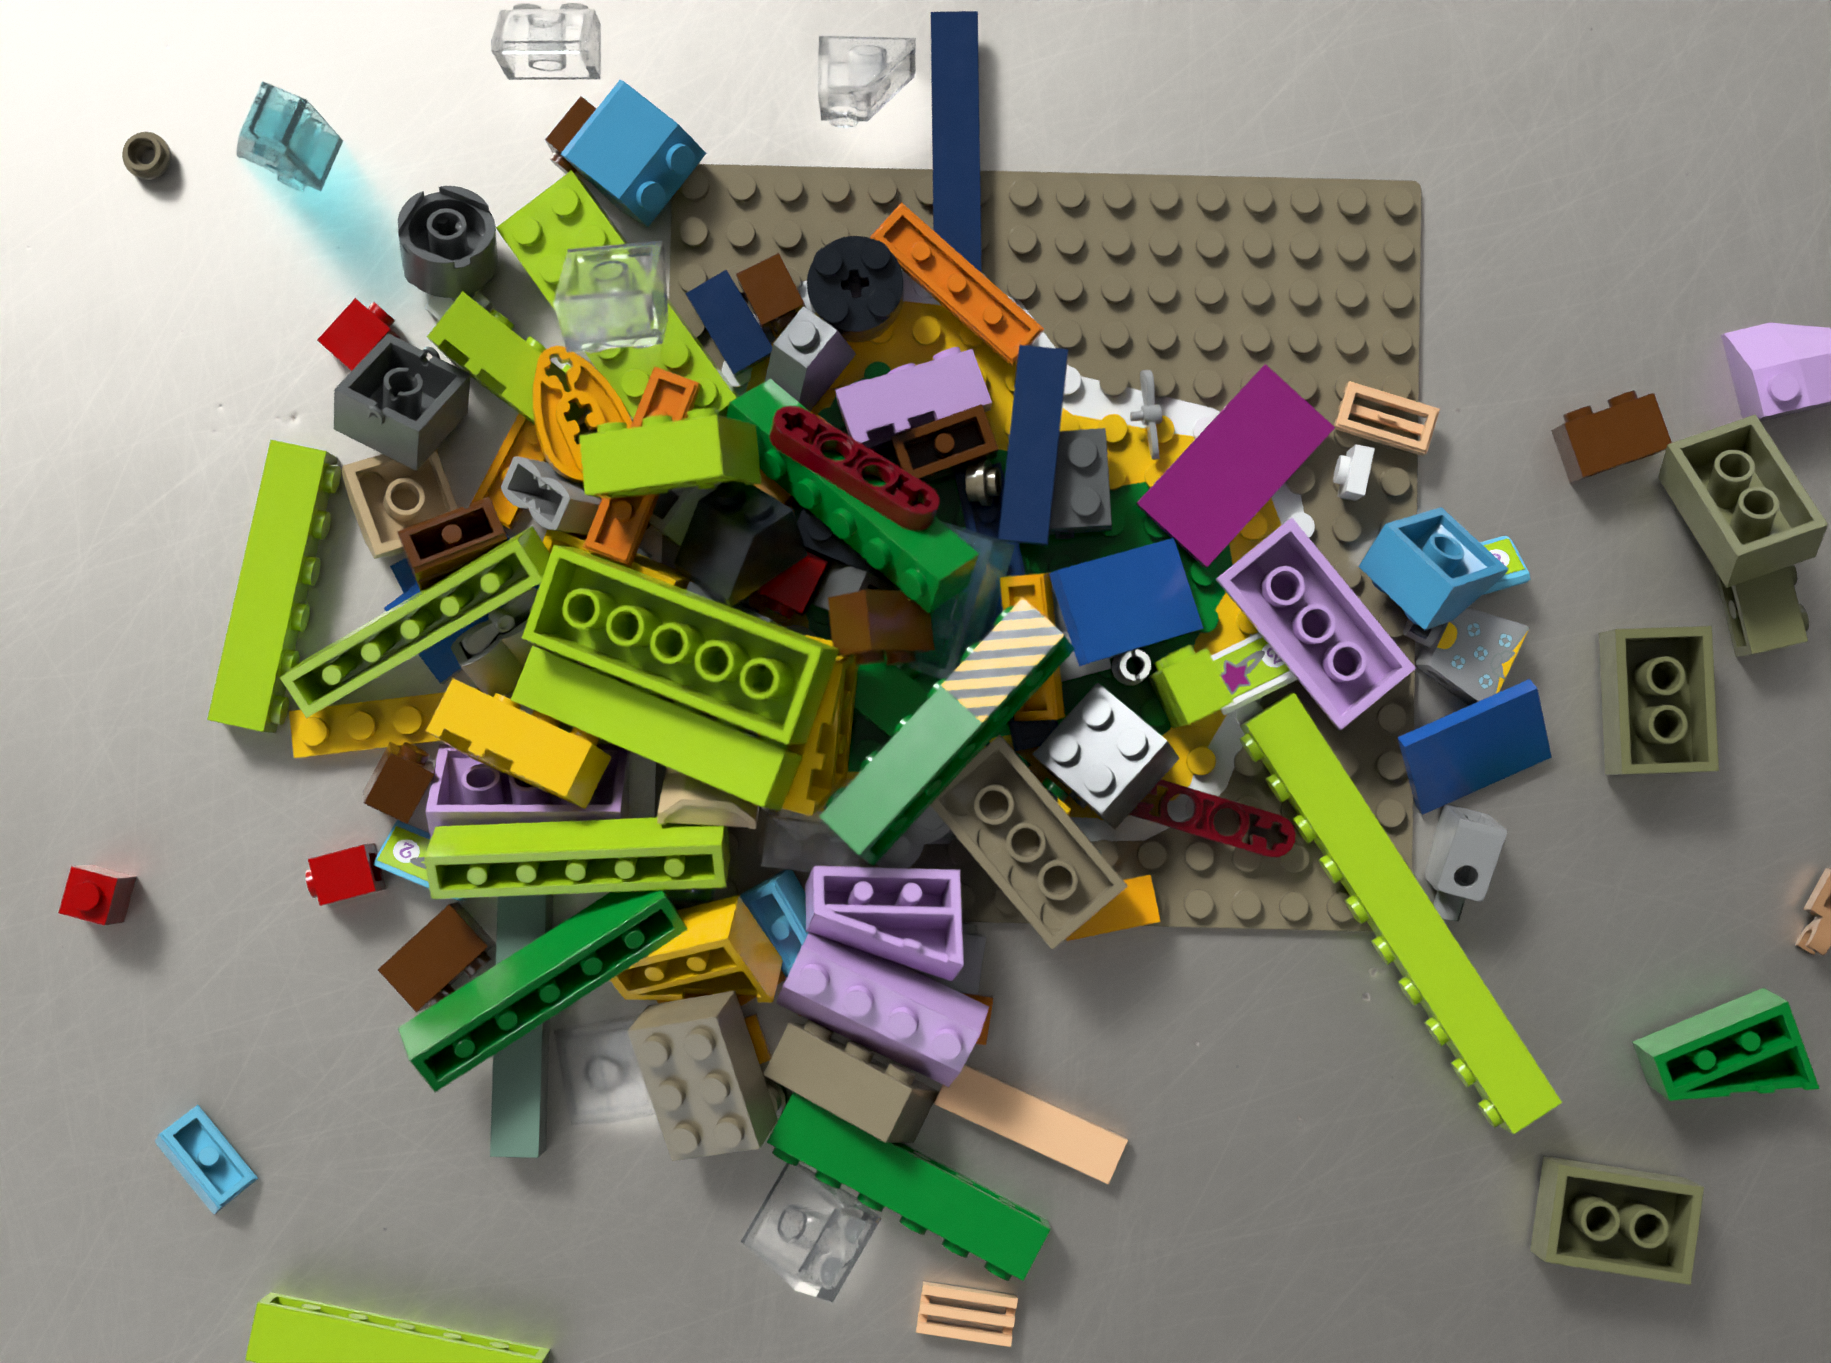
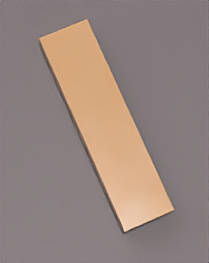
M967 1064L964 1065L960 1074L949 1087L941 1085L934 1101L935 1105L1106 1184H1109L1128 1142L1127 1138Z

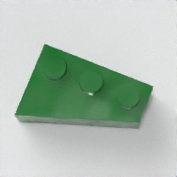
M1766 988L1756 990L1632 1042L1648 1085L1669 1101L1730 1096V1093L1756 1091L1759 1094L1775 1093L1776 1089H1820L1789 1002Z

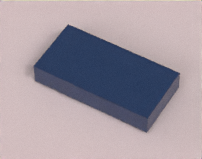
M727 270L685 293L734 377L771 356L772 345Z

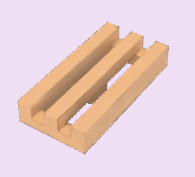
M1351 381L1346 383L1343 400L1340 402L1338 409L1339 413L1333 425L1335 430L1420 456L1427 454L1439 415V408ZM1356 396L1426 418L1425 424L1422 425L1353 404L1354 397ZM1349 414L1421 436L1420 441L1348 420Z
M923 1281L916 1333L1011 1347L1018 1297L1017 1295ZM936 1296L1006 1307L1005 1315L931 1304L930 1297ZM932 1315L1003 1326L1001 1332L927 1320V1317Z

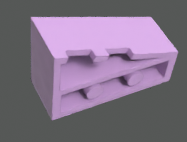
M953 347L937 353L933 356V361L916 366L915 363L906 364L891 370L886 375L862 380L835 390L838 407L849 436L874 452L891 447V437L980 404L983 405L985 412L990 411L992 401L973 349L961 352L959 347Z
M813 866L805 884L807 932L953 981L963 967L960 870Z

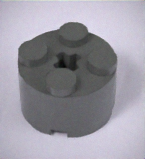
M440 186L439 192L425 196L424 191L419 192L403 205L397 222L402 267L406 280L421 291L433 296L451 298L455 301L463 291L473 298L476 291L483 288L491 280L498 263L495 221L485 200L473 191L462 187Z

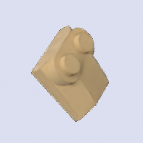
M437 449L417 471L384 454L342 467L341 471L348 498L364 541L374 559L393 557L404 552L397 531L458 509Z
M666 766L657 823L734 826L756 829L760 806Z

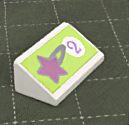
M1260 633L1212 655L1217 669L1234 703L1220 709L1223 715L1298 680Z

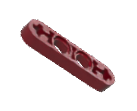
M786 406L776 411L770 429V441L779 451L905 529L920 531L931 526L939 506V496L929 485L806 409L797 406ZM822 451H837L845 459L840 461L826 458ZM874 475L881 478L886 484L884 486H873L864 481L862 477Z
M1162 779L1148 793L1157 796V786L1166 789L1159 800L1158 816L1149 813L1154 804L1140 802L1129 814L1136 818L1267 857L1277 858L1283 856L1292 849L1295 843L1296 833L1294 827L1287 818L1281 815ZM1177 794L1188 796L1194 805L1192 816L1184 822L1173 820L1167 811L1169 800ZM1223 808L1234 810L1240 820L1237 831L1229 836L1219 834L1213 825L1215 814ZM1249 814L1257 816L1253 826L1268 829L1271 828L1273 822L1279 824L1278 832L1285 835L1283 843H1274L1270 850L1266 848L1267 840L1265 838L1252 834L1249 835L1250 844L1243 843L1242 839L1249 829Z

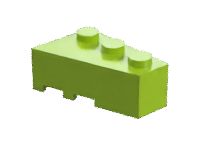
M462 291L427 335V338L453 364L461 370L470 373L474 380L535 425L532 387L538 358L546 348L530 336L526 341L512 331L515 325L495 309L488 312ZM551 362L550 368L545 373L548 377L556 375L562 383L564 390L570 392L567 385L566 372L571 366L565 364L560 369ZM576 402L570 403L569 413L564 417L567 422L571 420L577 422L588 407L579 408Z
M718 409L688 411V419L672 421V416L668 415L645 417L642 419L643 426L627 428V423L623 422L604 423L597 425L598 433L579 436L584 490L587 496L610 499L669 493L671 489L699 486V490L715 488V483L734 480L744 482L746 485L761 484L756 425L719 416Z

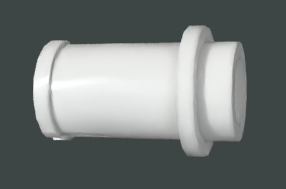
M1136 649L1119 654L1113 658L1111 670L1118 682L1134 686L1141 683L1147 677L1151 670V661L1145 652ZM1129 658L1135 659L1139 665L1138 672L1135 675L1127 671L1126 662Z

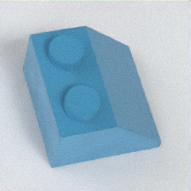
M622 80L617 82L561 153L619 211L649 227L707 154L677 122Z
M1442 507L1386 523L1359 565V568L1372 579L1373 585L1392 598L1405 611L1407 618L1421 626L1424 630L1453 621L1508 571V568Z

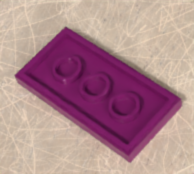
M1264 364L1135 505L1166 534L1174 538L1177 544L1206 569L1335 427L1272 369Z

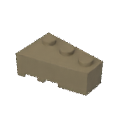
M809 1019L806 1025L788 1023L763 1074L764 1076L886 1143L915 1142L939 1092L938 1090L916 1080V1076L898 1065L889 1063L887 1066L873 1059L874 1053L857 1043L848 1041L847 1045L831 1038L834 1031Z

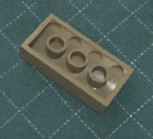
M1001 735L981 750L930 805L1052 950L1128 887L1125 881Z

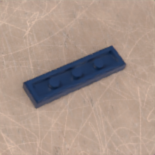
M1019 345L999 541L1048 546L1069 355L1068 349Z

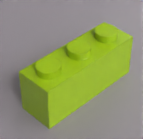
M1189 645L1155 662L1154 665L1158 672L1147 677L1172 728L1191 724L1234 703L1208 648L1195 654L1192 646Z

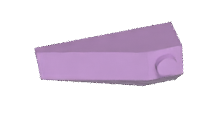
M1766 323L1721 335L1742 419L1756 414L1760 422L1831 405V328Z

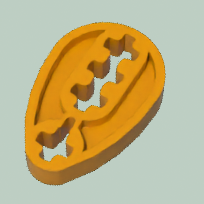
M552 346L544 350L538 358L532 387V406L536 434L544 457L553 470L570 481L584 484L581 447L574 440L579 435L580 427L575 420L567 422L564 417L570 411V403L576 402L579 408H589L591 413L585 418V424L589 430L597 429V425L613 422L627 423V428H630L632 420L616 391L590 362L567 347ZM557 357L561 364L567 362L570 364L571 368L566 372V380L570 392L564 390L562 383L556 375L548 377L545 373L550 368L551 358Z

